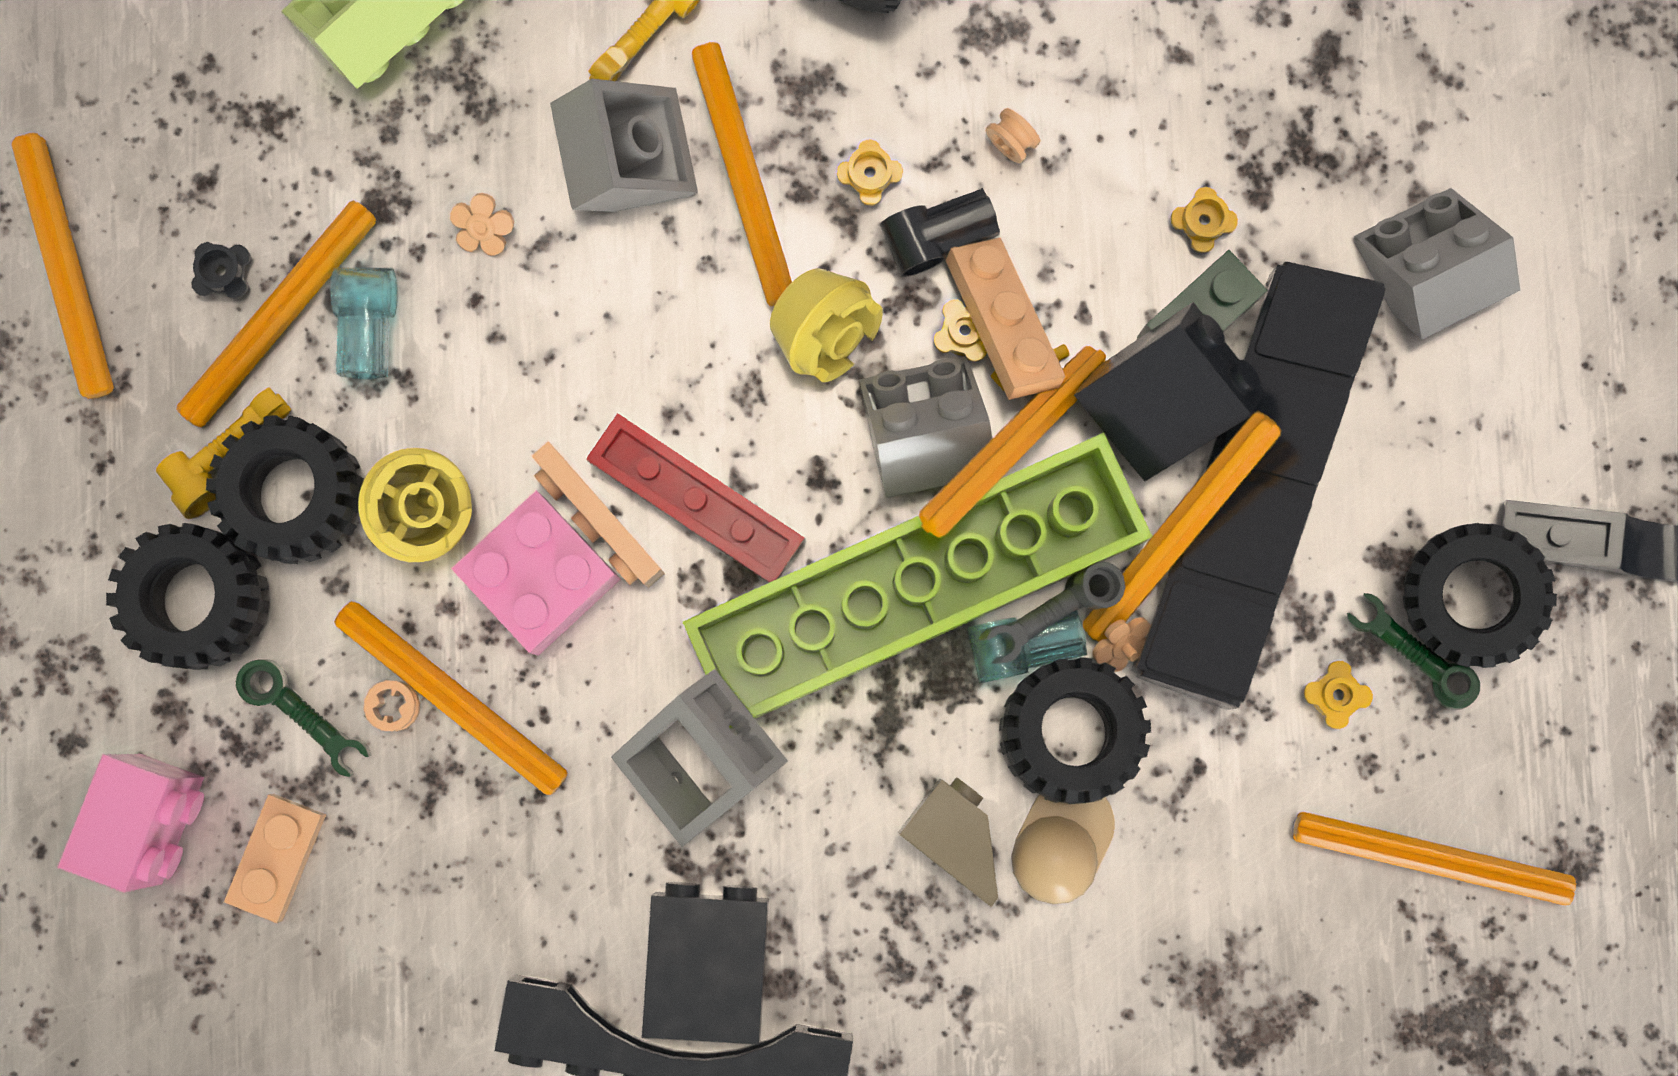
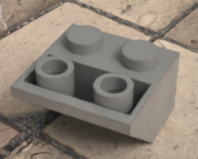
M1452 188L1431 195L1425 201L1393 217L1383 219L1375 226L1354 236L1356 246L1374 280L1383 283L1384 288H1386L1384 298L1390 310L1421 340L1521 290L1513 236Z
M966 357L941 359L930 365L901 371H884L873 377L859 379L876 463L886 498L945 486L992 439L990 418L969 360Z

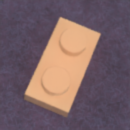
M268 794L224 903L275 923L282 922L326 814L276 794Z

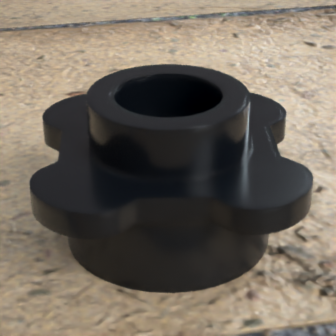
M211 242L200 244L194 253L193 272L195 277L191 281L194 292L201 297H208L212 293L226 294L231 299H239L244 296L248 289L247 283L244 281L245 266L251 260L249 251L239 244H235L231 248L212 244ZM225 266L226 272L221 276L217 275V268Z

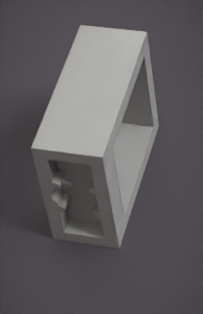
M715 669L680 693L611 756L681 847L788 762L786 757ZM677 720L681 722L732 787L712 804L659 739V736ZM729 725L736 729L737 735L730 731Z

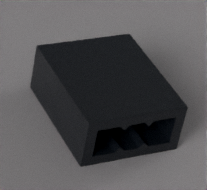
M1192 302L1100 364L1082 382L1074 396L1145 482L1252 416L1264 390L1261 387V382L1255 369L1247 361L1239 360L1227 345L1224 333L1216 320L1209 315H1203L1196 304Z
M666 882L665 892H655L651 895L642 1038L759 1045L769 898H757V887L726 885L723 886V895L700 894V884Z

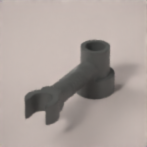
M1109 562L1092 564L1078 571L1077 574L1072 575L1067 580L1063 592L1040 605L1035 610H1032L1031 613L1007 625L990 627L983 631L978 641L992 639L998 634L1006 642L1005 652L1001 656L996 657L991 664L1013 661L1020 654L1021 647L1028 643L1031 638L1077 609L1086 607L1098 610L1116 605L1122 599L1125 591L1123 574L1115 565Z

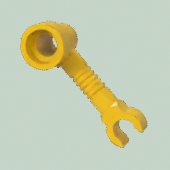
M653 0L644 10V13L641 14V17L637 18L634 25L630 26L627 33H624L615 45L610 46L588 70L591 74L589 79L617 81L628 67L631 59L641 49V46L645 45L644 42H647L648 38L652 37L651 34H654L655 30H658L659 26L674 11L682 18H685L695 9L700 0Z
M270 387L261 391L253 398L250 405L243 410L240 418L232 423L229 428H226L225 432H222L216 439H213L212 443H208V446L202 448L190 459L183 451H178L170 454L158 464L156 473L173 493L171 501L186 519H193L209 511L208 502L216 500L214 493L206 491L207 478H212L210 472L214 467H211L210 464L214 454L224 458L229 450L222 442L230 434L238 439L241 438L244 433L240 426L250 421L263 425L265 416L277 415L284 419L292 409L279 393L275 394Z

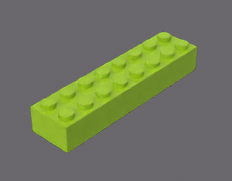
M1103 432L1001 478L943 537H936L931 532L927 533L921 527L922 522L919 516H916L689 618L682 623L705 675L715 669L754 719L1070 577L1092 564L1103 562L1143 544L1153 536Z

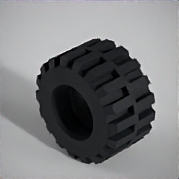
M277 415L264 417L263 425L250 421L240 426L244 433L241 438L238 439L230 434L222 442L229 450L224 458L214 454L210 466L218 469L217 478H207L206 491L214 493L216 500L208 502L211 515L219 517L222 521L217 527L224 536L235 540L234 545L244 551L272 561L298 564V560L312 562L322 559L320 552L327 550L333 553L342 546L338 539L343 533L350 536L353 534L357 525L351 523L354 513H359L358 492L361 489L364 478L357 475L356 469L360 468L356 457L347 452V446L338 438L302 418L288 415V419L283 420ZM301 459L308 463L313 473L314 492L307 508L294 519L282 523L273 522L267 517L262 506L261 490L263 483L271 470L279 464L289 460Z
M182 523V527L166 524L158 526L159 534L144 532L135 539L140 547L137 550L125 547L118 556V558L125 562L122 570L111 569L108 581L117 582L116 593H106V606L116 607L118 614L109 618L114 630L126 633L121 639L122 643L128 649L140 651L139 657L148 662L159 663L166 667L192 670L208 669L209 665L222 666L231 662L229 655L232 653L242 655L250 647L245 641L248 636H259L264 625L256 621L259 612L268 614L270 602L261 599V591L268 590L269 586L267 577L258 575L256 571L262 567L256 556L248 554L234 545L235 540L233 538L196 524ZM199 564L207 570L213 581L215 591L213 606L208 616L199 625L190 630L181 631L172 624L166 613L165 593L170 581L179 571L188 566Z
M1472 523L1449 528L1435 535L1427 541V544L1421 550H1418L1411 560L1412 563L1408 572H1406L1403 583L1405 584L1403 603L1413 631L1433 652L1458 665L1490 668L1504 662L1511 663L1519 659V655L1526 650H1532L1540 642L1538 638L1544 630L1548 631L1553 621L1550 615L1552 607L1557 605V594L1553 593L1552 582L1555 581L1553 571L1548 569L1543 560L1546 557L1538 547L1532 546L1527 541V537L1519 532L1504 528L1505 526ZM1470 561H1486L1498 566L1506 573L1513 587V601L1508 614L1499 623L1488 628L1472 629L1462 626L1449 615L1444 605L1443 588L1448 576L1458 566Z
M1079 657L1076 660L1064 658L1040 667L1025 677L1017 685L1013 694L1009 695L1004 705L1006 707L1004 717L1000 718L999 731H1002L1003 742L1000 743L1002 754L1007 755L1011 764L1008 768L1014 777L1018 776L1025 783L1023 786L1030 792L1038 793L1044 796L1045 800L1055 803H1090L1116 794L1125 788L1123 785L1128 780L1136 777L1141 770L1138 764L1141 758L1147 757L1150 748L1149 744H1145L1146 734L1151 733V720L1144 719L1142 709L1147 708L1143 696L1136 697L1131 689L1135 684L1127 676L1119 677L1114 673L1115 667L1105 662L1101 665L1093 663V658ZM1075 697L1088 702L1097 710L1104 723L1105 741L1103 748L1093 761L1084 765L1071 766L1061 763L1052 756L1043 740L1042 722L1044 715L1051 705L1064 698Z

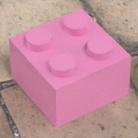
M537 490L451 568L529 653L537 656L545 651L621 580Z
M102 754L57 868L122 892L162 885L164 879L168 880L173 876L180 863L183 848L178 846L185 825H191L201 810L204 793L199 790L204 777L143 754Z

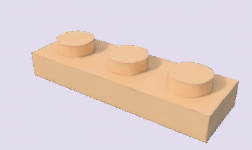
M1001 237L950 248L945 261L1008 400L1059 388L1065 378V374Z
M549 441L531 456L542 468L534 477L556 501L564 494L579 510L571 519L592 543L601 536L616 552L608 561L629 585L639 578L647 588H650L665 574Z

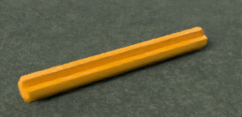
M709 42L692 49V59L767 304L775 306L781 294L792 283V279L721 47L717 42Z
M27 133L17 136L12 140L11 146L79 393L87 399L106 396L112 393L114 386L46 141L38 133Z
M354 200L345 206L177 404L176 410L182 417L197 427L205 426L375 225L376 218L367 208Z
M1091 346L1083 347L1062 368L1065 378L1061 386L1057 389L1037 393L920 510L921 527L927 533L931 532L936 537L945 536L1078 401L1074 394L1082 382L1100 364L1105 362L1106 354L1101 349L1096 351Z
M1257 411L1243 424L1154 533L1153 537L1149 539L1123 571L1125 591L1122 599L1114 606L1098 610L1092 609L1083 620L1082 627L1092 639L1098 642L1108 639L1105 636V631L1110 625L1118 620L1128 621L1280 437L1281 429L1274 420Z
M351 601L338 613L334 621L336 627L541 792L551 795L562 785L568 774L566 769L363 606Z
M1307 812L1299 813L1294 823L1293 839L1296 842L1560 905H1570L1574 899L1576 879L1572 875Z

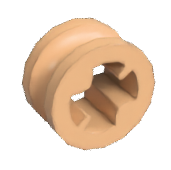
M1004 108L999 115L1000 123H990L986 127L985 132L993 145L1002 154L1015 163H1022L1027 156L1025 150L1027 148L1035 149L1041 140L1035 129L1014 110Z
M385 680L379 682L368 691L364 699V712L367 720L372 726L382 731H401L407 729L415 722L420 711L418 694L410 685L400 681ZM390 690L391 696L398 697L402 694L406 702L399 708L402 717L393 722V716L386 715L383 718L379 713V709L385 705L383 694Z

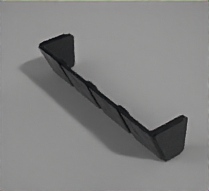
M1284 262L1282 265H1277L1269 274L1266 282L1268 291L1243 360L1247 361L1255 369L1259 376L1261 387L1264 390L1254 412H1261L1274 420L1281 429V435L1171 567L1140 657L1134 661L1131 671L1137 673V678L1225 710L1238 709L1241 703L1244 702L1267 639L1276 606L1302 537L1318 484L1322 478L1349 400L1356 373L1361 365L1384 298L1386 288L1379 281L1292 262ZM1248 418L1216 437L1205 471Z

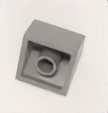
M590 79L550 103L572 210L617 212L690 197L698 193L676 87Z

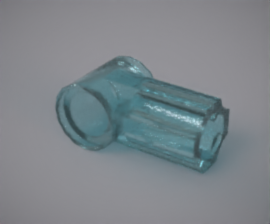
M334 268L331 277V304L335 317H338L336 374L340 377L358 380H377L388 377L390 318H394L396 314L398 299L397 279L393 268Z
M1077 610L1031 638L1028 643L1021 647L1020 654L1016 659L1002 664L991 663L996 657L1001 656L1005 652L1006 642L1004 638L997 634L996 637L989 640H978L986 629L1007 625L1016 621L1017 617L967 628L979 684L1029 673L1028 668L1050 664L1055 660L1064 658L1069 660L1087 655L1085 633Z

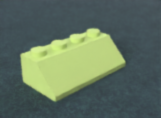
M293 0L281 12L324 58L358 89L364 82L369 83L379 78L388 68L389 60L404 46H410L420 41L429 31L430 23L445 9H452L464 0Z

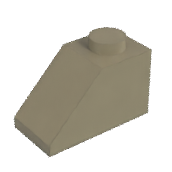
M958 777L955 778L951 785L942 779H938L899 829L898 834L992 907L998 899L989 820L988 815L977 807L984 798Z

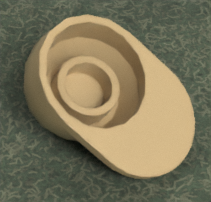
M1040 794L1035 799L1016 837L1011 854L1014 876L1021 888L1034 899L1049 904L1070 903L1084 895L1094 882L1095 875L1110 846L1115 830L1113 810L1106 797L1102 798L1103 800L1081 804L1055 803L1045 800L1044 796Z

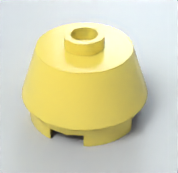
M815 268L797 277L781 294L771 313L770 329L794 372L815 376L825 383L843 375L854 365L847 357L858 346L864 335L870 340H874L882 321L883 308L873 300L870 288L865 282Z
M406 448L386 455L370 469L360 489L358 510L366 535L380 551L394 559L405 562H425L444 555L460 541L471 519L472 503L468 484L461 471L453 462L432 450Z

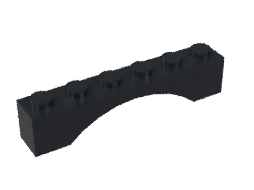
M516 974L507 980L494 1051L509 1054V1063L523 1067L540 1068L543 1065V1060L566 1064L565 1072L575 1076H599L600 1070L620 1073L623 1076H848L853 1047V1034L795 1024L772 1038L760 1041L759 1045L751 1044L743 1048L714 1052L675 1050L644 1041L615 1026L591 1007L572 984Z

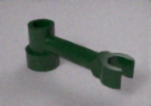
M1364 593L1363 598L1373 605L1377 611V616L1373 621L1364 623L1359 621L1354 615L1347 613L1348 622L1354 629L1361 632H1371L1391 648L1396 649V652L1401 653L1402 656H1405V659L1410 660V663H1414L1415 667H1419V670L1431 678L1433 681V695L1436 701L1443 707L1451 710H1461L1470 706L1477 699L1480 692V680L1476 672L1467 666L1456 663L1449 664L1435 652H1431L1430 648H1426L1425 644L1422 645V642L1417 641L1416 637L1413 638L1412 634H1408L1407 630L1384 612V605L1377 596L1369 593ZM1454 675L1463 677L1468 685L1467 692L1460 695L1452 693L1447 687V679Z
M269 659L253 660L246 663L239 670L236 677V689L239 696L251 705H275L284 714L289 715L293 722L298 723L302 730H306V733L310 734V737L323 747V750L331 757L332 767L340 775L347 777L354 775V772L343 763L341 758L342 752L346 747L356 748L365 757L371 756V750L364 741L357 738H349L343 732L337 730L323 716H320L318 712H315L311 705H307V702L303 701V698L287 685V675L283 668L275 661ZM263 671L268 672L273 678V686L270 691L263 690L259 685V676Z

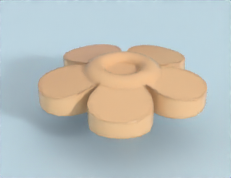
M477 193L472 198L470 206L465 203L456 204L451 210L450 220L456 227L462 228L456 236V242L461 248L472 252L480 244L486 254L493 256L504 250L506 241L502 235L509 234L514 228L513 216L506 210H500L492 214L496 205L493 197L489 194Z
M1143 617L1135 618L1128 624L1124 620L1116 621L1105 631V636L1108 639L1101 640L1094 647L1093 658L1099 664L1105 662L1115 667L1114 672L1122 670L1126 667L1128 661L1133 662L1140 657L1150 623Z

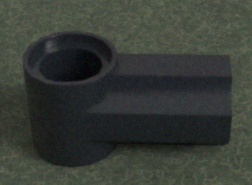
M983 188L928 209L925 205L904 209L887 217L880 224L901 277L913 276L945 261L950 248L986 241L1000 234L996 212Z

